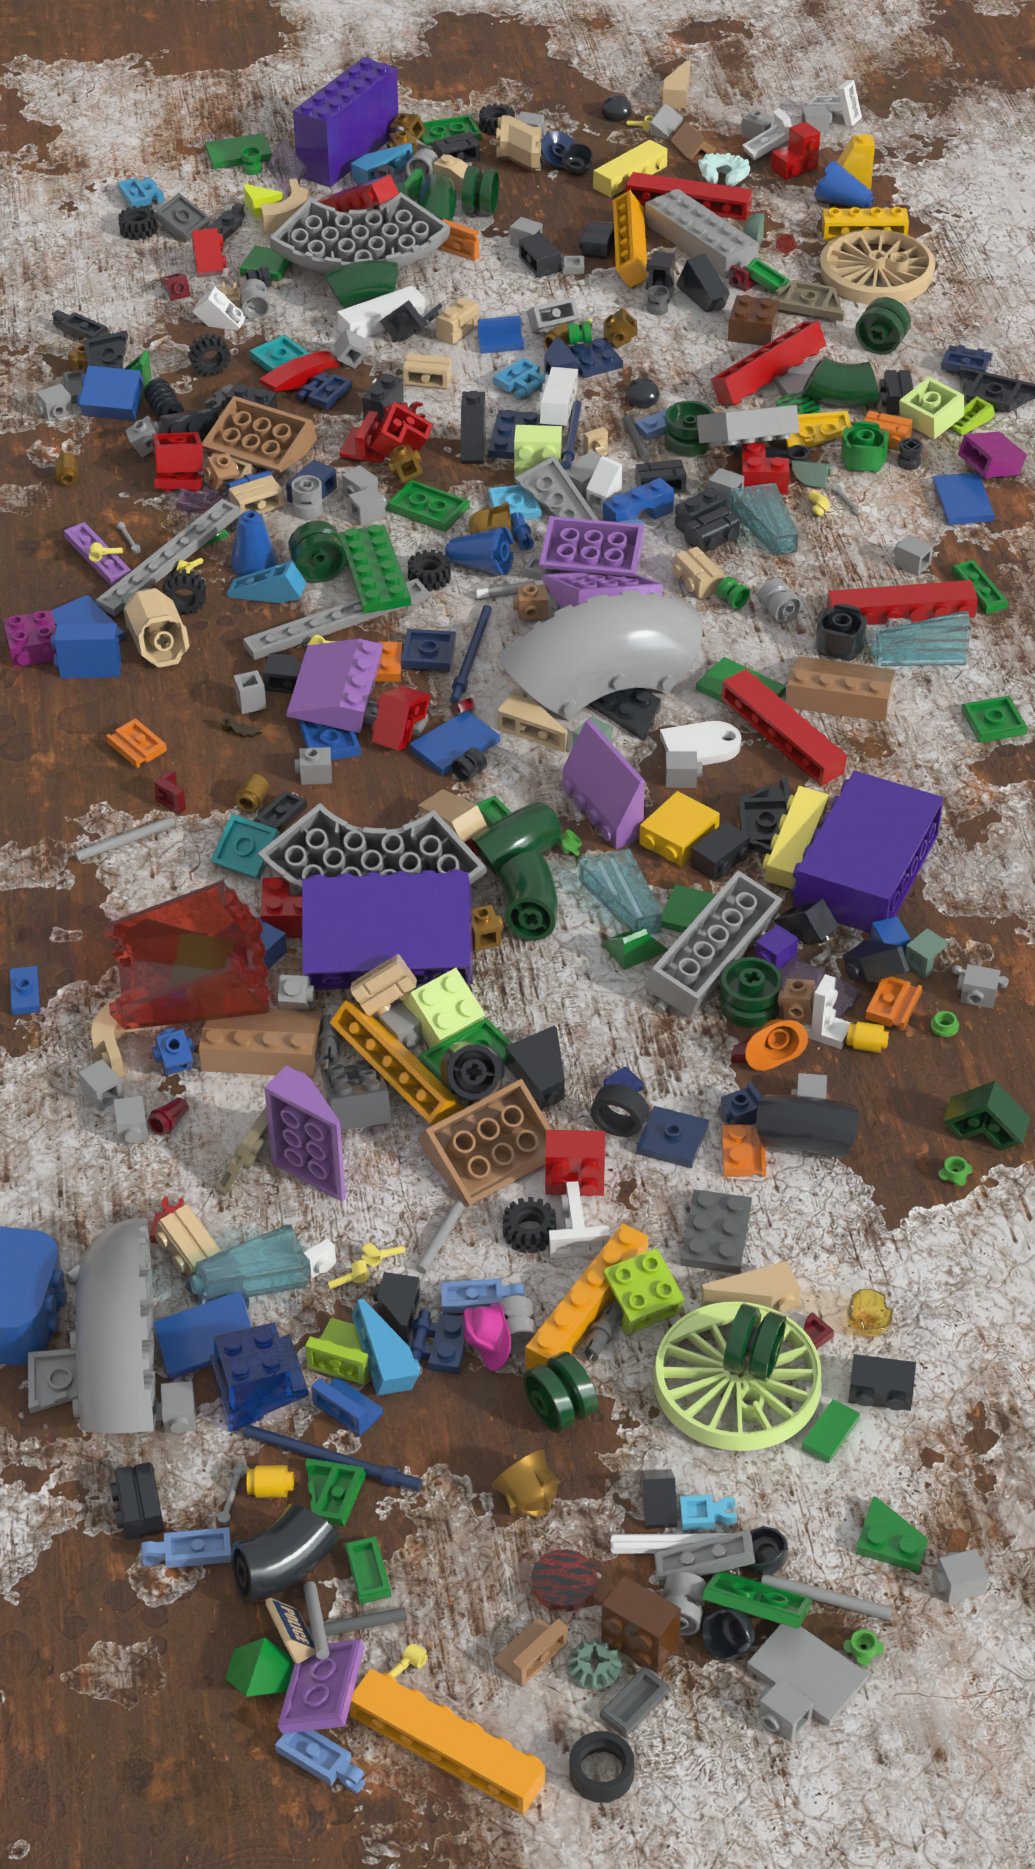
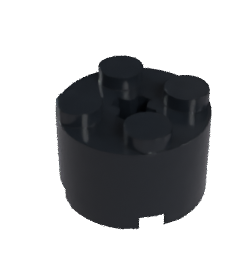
M836 604L832 609L827 610L826 607L819 612L816 646L820 655L852 661L863 650L867 618L861 615L860 609L852 605Z

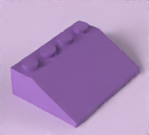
M550 516L539 568L635 577L643 552L644 525Z
M588 572L542 575V581L561 609L569 605L575 607L586 603V599L594 596L607 594L610 597L620 595L624 591H639L640 594L656 592L662 596L663 584L636 574L635 577Z
M352 639L308 645L286 716L361 733L380 666L383 644L363 639Z
M589 719L585 721L563 767L561 787L566 795L569 794L574 800L577 808L588 816L590 823L601 831L603 838L609 841L615 849L639 840L640 824L644 820L645 780Z
M286 1065L264 1087L272 1164L343 1202L346 1198L340 1121L310 1077L302 1071H296Z

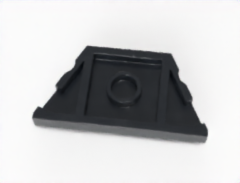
M960 366L959 379L967 403L978 396L993 405L995 410L1009 413L1035 399L1034 383Z
M628 688L604 695L588 705L644 741L647 738L650 726L655 721V715L658 714L661 708V699L644 688Z
M788 777L780 779V783L768 788L766 785L755 793H749L738 798L740 830L750 836L751 850L771 855L772 849H770L773 836L774 834L779 835L781 831L778 829L780 819L783 814L787 815L789 811L786 809L790 797Z

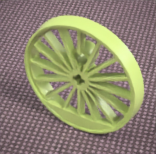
M720 1302L688 1313L668 1330L657 1352L653 1384L661 1409L668 1419L683 1433L696 1441L719 1449L751 1451L771 1447L789 1439L809 1422L817 1409L821 1396V1364L817 1350L807 1333L787 1316L783 1342L787 1340L796 1349L780 1354L775 1367L804 1358L808 1369H774L769 1381L766 1383L751 1378L749 1364L740 1374L724 1370L723 1359L726 1342L718 1327L733 1323L741 1304L745 1303L759 1307L761 1321L770 1311L782 1314L769 1307L749 1302ZM710 1329L722 1354L697 1334ZM687 1338L710 1358L677 1347V1345ZM672 1356L704 1368L665 1367L668 1357ZM664 1378L703 1380L668 1390ZM774 1380H811L812 1388L810 1392H806ZM713 1388L686 1411L682 1410L674 1401ZM767 1390L801 1401L804 1404L797 1412H793ZM725 1391L709 1426L693 1419L697 1413ZM731 1396L735 1397L737 1432L716 1429ZM752 1400L754 1402L753 1405L744 1403V1401ZM767 1403L783 1416L786 1421L773 1427L770 1426L764 1414V1404ZM742 1420L750 1422L758 1420L763 1430L743 1432Z

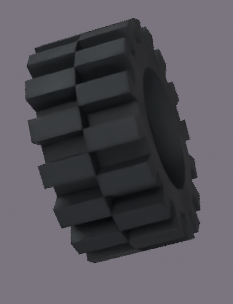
M493 103V106L488 104L487 107H482V110L480 109L479 111L480 130L484 134L487 133L490 136L494 134L496 136L498 117L503 115L515 118V111L512 107L509 108V105L503 106L501 103L500 105Z
M133 206V209L128 207L126 211L122 210L118 215L120 234L124 238L129 237V240L135 238L136 241L139 238L145 240L146 236L150 238L152 234L155 235L157 222L153 218L154 210H150L149 207L144 209L143 206L139 208Z
M209 333L205 334L206 338L200 335L198 336L200 340L194 339L192 341L194 346H189V360L199 375L203 376L205 374L206 377H210V373H212L213 376H217V371L221 374L224 372L223 367L227 369V362L230 363L231 361L229 357L231 356L230 351L222 337H217L216 334H212L211 337ZM217 351L213 358L202 360L205 353Z
M432 549L431 552L423 550L422 554L419 551L416 552L415 556L412 555L410 560L408 559V580L411 581L418 578L424 587L428 588V591H432V588H435L436 591L440 590V586L446 587V583L449 584L451 579L450 558L448 559L446 554L443 555V552L438 551V553H435V550Z
M182 569V573L175 570L174 576L169 573L167 578H164L162 593L173 600L179 615H182V612L190 615V611L195 614L198 612V608L200 610L203 608V604L206 602V585L204 579L201 580L200 574L195 576V571L191 570L188 574L187 569ZM180 589H187L193 593L182 596L175 592Z
M523 1197L518 1199V1204L514 1201L511 1202L510 1208L506 1207L503 1215V1237L508 1245L511 1244L512 1249L515 1251L520 1247L521 1253H526V1249H531V1254L536 1253V1248L538 1247L540 1251L546 1250V1245L549 1246V1231L556 1230L555 1210L551 1209V1205L548 1202L543 1205V1199L538 1198L537 1202H533V1197H528L527 1202H524ZM525 1221H534L541 1226L535 1229H524L518 1225Z

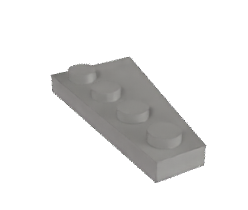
M555 456L514 477L515 482L554 516L598 520Z
M60 1349L28 1352V1408L30 1414L78 1399L76 1350Z

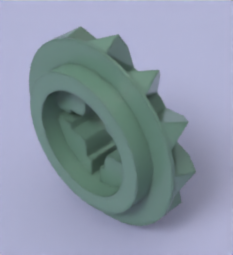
M594 1638L590 1642L581 1640L579 1646L575 1649L571 1648L570 1656L567 1660V1668L570 1677L578 1685L587 1689H602L611 1685L618 1678L621 1671V1660L618 1650H611L607 1642L602 1643ZM593 1655H596L598 1662H600L596 1668V1673H592L591 1664L589 1663Z

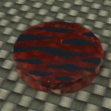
M569 1549L554 1550L543 1555L535 1563L531 1574L532 1591L538 1602L554 1611L566 1609L565 1612H570L582 1608L593 1598L596 1590L597 1577L593 1564L580 1552Z

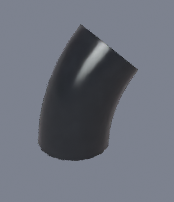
M461 1041L450 1046L443 1055L440 1064L444 1085L450 1091L470 1100L484 1099L494 1094L501 1086L505 1075L504 1063L500 1055L489 1046L471 1041Z
M767 1094L762 1097L758 1105L757 1133L760 1142L767 1149L803 1151L842 1159L847 1156L853 1146L859 1125V1112L855 1105L824 1098Z
M288 1504L282 1514L268 1527L250 1537L235 1541L232 1545L231 1564L236 1589L242 1601L249 1604L269 1598L302 1580L329 1554L340 1538L338 1531L314 1512L296 1504Z

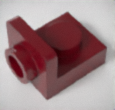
M732 265L729 273L730 285L746 292L758 284L749 277V272L745 270L746 266L740 268Z
M176 273L160 278L161 286L167 288L170 300L173 301L191 295L186 274Z
M169 770L154 782L156 802L180 814L186 809L184 789L177 785L176 772Z

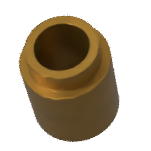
M566 322L561 323L546 333L544 345L547 349H549L557 337H560L565 345H569Z
M71 453L60 454L55 461L56 479L61 485H74L79 480L78 460Z
M249 774L236 795L238 807L246 812H252L259 808L269 790L268 781L259 774Z

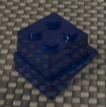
M275 1322L214 1337V1355H210L211 1373L229 1432L264 1418L265 1414L309 1395L291 1336L287 1334L280 1338Z

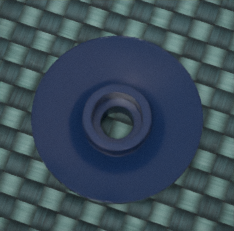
M549 132L541 141V153L548 163L554 167L564 169L561 164L562 154L575 141L564 132Z

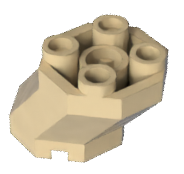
M502 115V117H498L496 140H498L497 158L510 160L532 172H540L541 127H532L512 116Z
M156 588L135 591L124 607V615L127 628L131 632L140 656L156 667L178 664L182 659L181 656L190 646L186 627L181 621L173 600Z

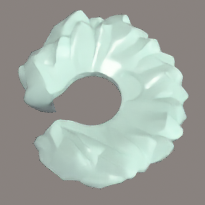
M718 152L715 155L713 153L706 154L702 160L699 159L698 161L702 177L707 183L712 184L718 183V172L726 174V186L734 187L745 179L750 171L748 159L744 160L739 155L735 157V155L730 153L720 155Z

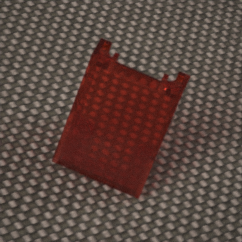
M223 880L103 925L105 938L111 937L116 942L115 948L111 950V953L118 960L121 997L109 1003L110 1015L124 1030L259 1015L270 1012L268 1000H271V993L266 983V978L269 974L263 957L266 955V949L261 940V933H263L262 923L258 917L255 918L250 913L247 904L242 903L238 899L235 890L230 889Z

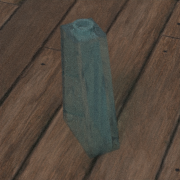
M776 483L730 489V511L739 518L774 556L797 553L799 533Z
M962 611L877 631L876 641H872L871 653L872 656H876L877 666L966 665L971 633L969 612Z
M629 848L579 860L580 883L628 931L646 929L649 935L661 932L662 912Z
M290 1224L196 1262L195 1275L191 1276L190 1282L193 1293L198 1294L201 1304L237 1291H241L244 1298L306 1288L310 1266Z

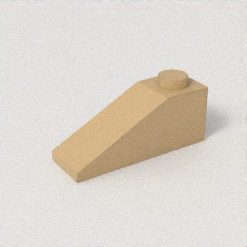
M686 60L664 79V85L659 89V99H663L662 106L667 104L671 108H686L690 81V60Z
M444 154L433 163V174H444L451 178L456 186L457 193L462 194L464 174L468 165L461 159Z
M511 693L497 710L498 730L562 752L567 751V730L534 700Z
M784 1261L702 1284L701 1305L704 1307L720 1302H749L769 1307L778 1312H789L799 1307L801 1288L788 1262Z

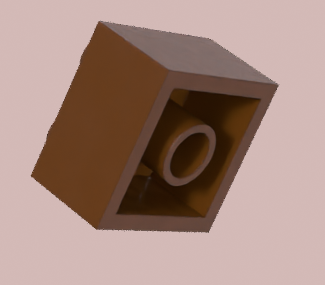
M737 295L729 317L728 341L765 346L773 341L778 324L780 300Z
M623 1576L602 1604L601 1641L607 1642L609 1649L618 1650V1652L620 1651L632 1658L638 1666L649 1668L658 1673L679 1644L681 1608L628 1577Z

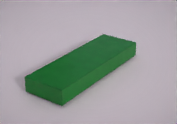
M974 560L952 565L951 572L958 581L972 580L978 598L977 604L985 614L1007 608L1008 601Z

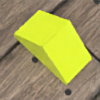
M248 184L243 186L245 205L254 218L262 217V204L283 201V194L280 191Z

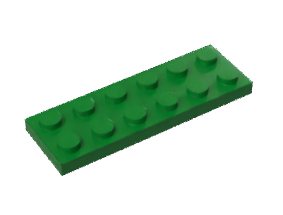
M374 524L366 528H351L339 532L341 543L346 552L347 564L364 614L411 606V596L385 524Z

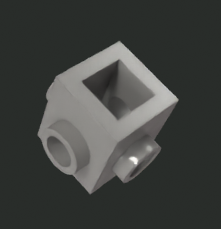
M149 416L138 420L134 425L126 429L131 445L141 457L153 451L152 434L159 433L158 421L153 422Z

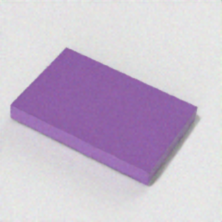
M361 1639L328 1643L330 1654L326 1659H318L315 1654L299 1664L295 1662L278 1722V1728L282 1734L345 1726L365 1649Z

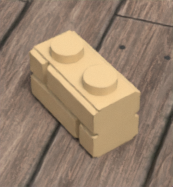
M463 297L458 299L449 308H446L435 317L436 337L452 345L477 327V320L480 319L478 315L480 313L479 304Z
M408 353L403 366L404 385L448 389L452 377L451 357Z
M272 475L228 489L230 503L240 507L241 514L249 510H255L262 514L284 506L282 488L276 483Z
M698 547L691 548L687 552L678 553L674 557L673 574L676 579H681L685 583L689 592H693L699 599L708 597L710 594H716L719 583L724 579V573Z
M396 954L353 981L350 990L368 1016L374 1013L381 1015L392 1006L390 1003L400 998L401 1001L407 999L410 992L416 988L417 980L402 957Z
M186 1204L174 1213H170L159 1220L156 1228L157 1233L155 1234L156 1240L161 1248L169 1249L174 1256L172 1257V1262L180 1273L185 1272L188 1277H191L220 1259L222 1251L189 1205Z

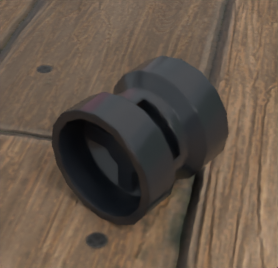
M268 266L260 267L258 270L253 268L246 269V281L258 279L264 282L266 287H271L272 282Z
M905 438L900 441L898 465L901 468L914 470L920 466V454L923 446L920 440Z
M474 747L468 749L463 757L460 756L451 763L453 773L463 782L470 781L474 778L475 773H480L487 767L486 757L479 749Z

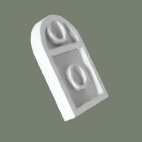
M707 721L660 729V739L665 751H696L697 762H702V765L728 761L734 758L741 749V734L738 729L722 721ZM725 738H730V739H733V740H731V741H726V740H723V739H725Z

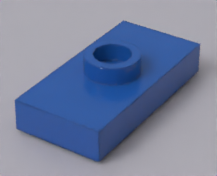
M38 967L10 969L12 1014L20 1015L41 1012Z

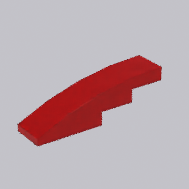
M328 351L311 353L275 368L260 378L259 383L274 392L299 389L306 384L307 379H312L316 374H321L324 372V369L340 367L341 361L337 360V357Z

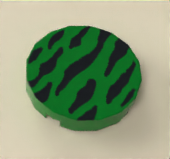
M802 393L784 395L776 402V407L797 405L798 415L820 413V403Z

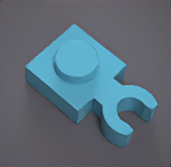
M712 1495L680 1496L679 1498L682 1531L715 1529V1521H720L725 1525L737 1523V1513L725 1512L727 1509H735V1498L725 1497L719 1502L714 1503Z

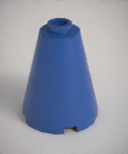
M830 162L824 171L826 172L823 179L820 178L814 197L819 201L848 208L869 209L874 201V197H872L873 192L838 162Z
M246 511L241 514L238 519L231 556L233 572L242 577L277 566L278 557L262 515L255 511Z
M499 527L453 538L446 544L445 554L452 563L496 575H504L509 573L513 563L514 552H510L509 544H513V538L508 528Z

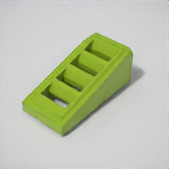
M976 396L964 406V416L949 428L961 436L995 417L993 405Z

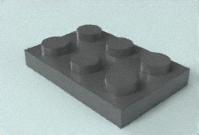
M694 1189L680 1266L740 1274L752 1197Z

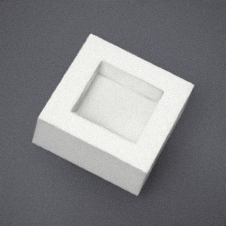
M328 1238L303 1252L304 1269L311 1279L329 1271L336 1265L335 1245Z

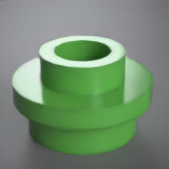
M941 1011L932 1018L931 1029L938 1036L950 1037L958 1032L959 1022L952 1012Z

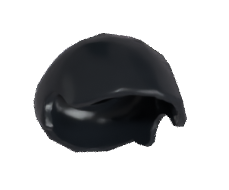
M621 94L607 97L602 106L604 118L619 122L627 119L632 113L631 103Z
M573 143L567 151L564 150L561 164L567 172L574 175L586 173L592 165L593 151L584 144Z
M646 377L637 378L630 382L625 398L628 399L630 406L650 408L659 400L660 391L653 380Z
M761 1526L751 1530L755 1563L746 1565V1567L752 1573L758 1575L776 1573L784 1566L789 1555L787 1539L775 1528Z
M724 1607L707 1616L703 1621L701 1633L703 1642L713 1657L721 1661H731L747 1653L753 1646L755 1630L751 1619L745 1612Z

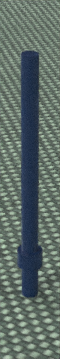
M579 400L573 403L566 444L561 453L562 467L564 469H569L571 462L575 458L574 446L582 403Z
M484 605L459 675L453 681V691L450 697L452 704L460 701L462 694L466 692L468 687L467 679L492 612V608L489 605Z
M247 1424L244 1428L243 1436L317 1460L363 1467L367 1476L379 1479L382 1484L395 1487L398 1485L417 1492L422 1487V1479L400 1473V1469L389 1465L381 1467Z

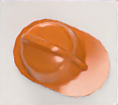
M771 1020L750 1038L745 1049V1059L749 1066L755 1070L766 1071L800 1056L807 1046L808 1033L805 1027L798 1021Z

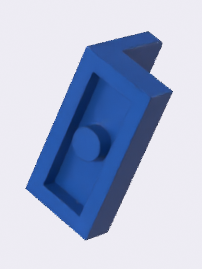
M520 316L477 320L478 345L481 354L524 350Z
M319 1378L311 1386L313 1405L359 1437L383 1415V1408L340 1378H336L330 1384Z

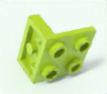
M657 1248L604 1269L603 1274L624 1312L620 1327L625 1336L680 1314L685 1298Z
M331 1318L320 1339L310 1337L305 1345L307 1368L361 1385L366 1384L370 1376L368 1354L362 1350L354 1324Z

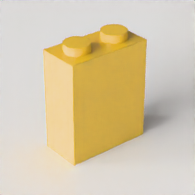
M677 791L640 824L639 844L682 867L691 858V847L719 827L720 813Z

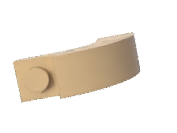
M289 179V198L282 202L261 205L264 234L275 233L309 200L308 189H303L302 186L299 187L297 179Z
M145 987L126 992L109 1001L98 1012L92 1024L91 1038L95 1061L103 1059L118 1077L124 1076L122 1057L118 1048L119 1042L123 1037L135 1030L154 1026L152 1006Z

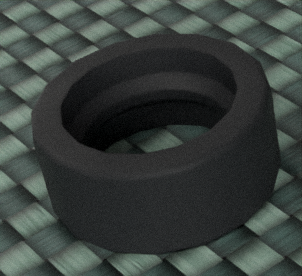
M608 1084L601 1087L590 1108V1116L594 1123L601 1130L619 1137H631L638 1134L648 1114V1104L637 1091L619 1084ZM608 1105L620 1107L631 1116L618 1114L612 1111Z
M594 1731L582 1736L574 1744L569 1755V1778L575 1791L583 1798L596 1803H609L621 1798L630 1789L634 1779V1753L629 1743L620 1735L609 1731ZM595 1752L613 1754L622 1763L621 1774L616 1779L608 1782L594 1781L583 1774L581 1770L583 1759Z

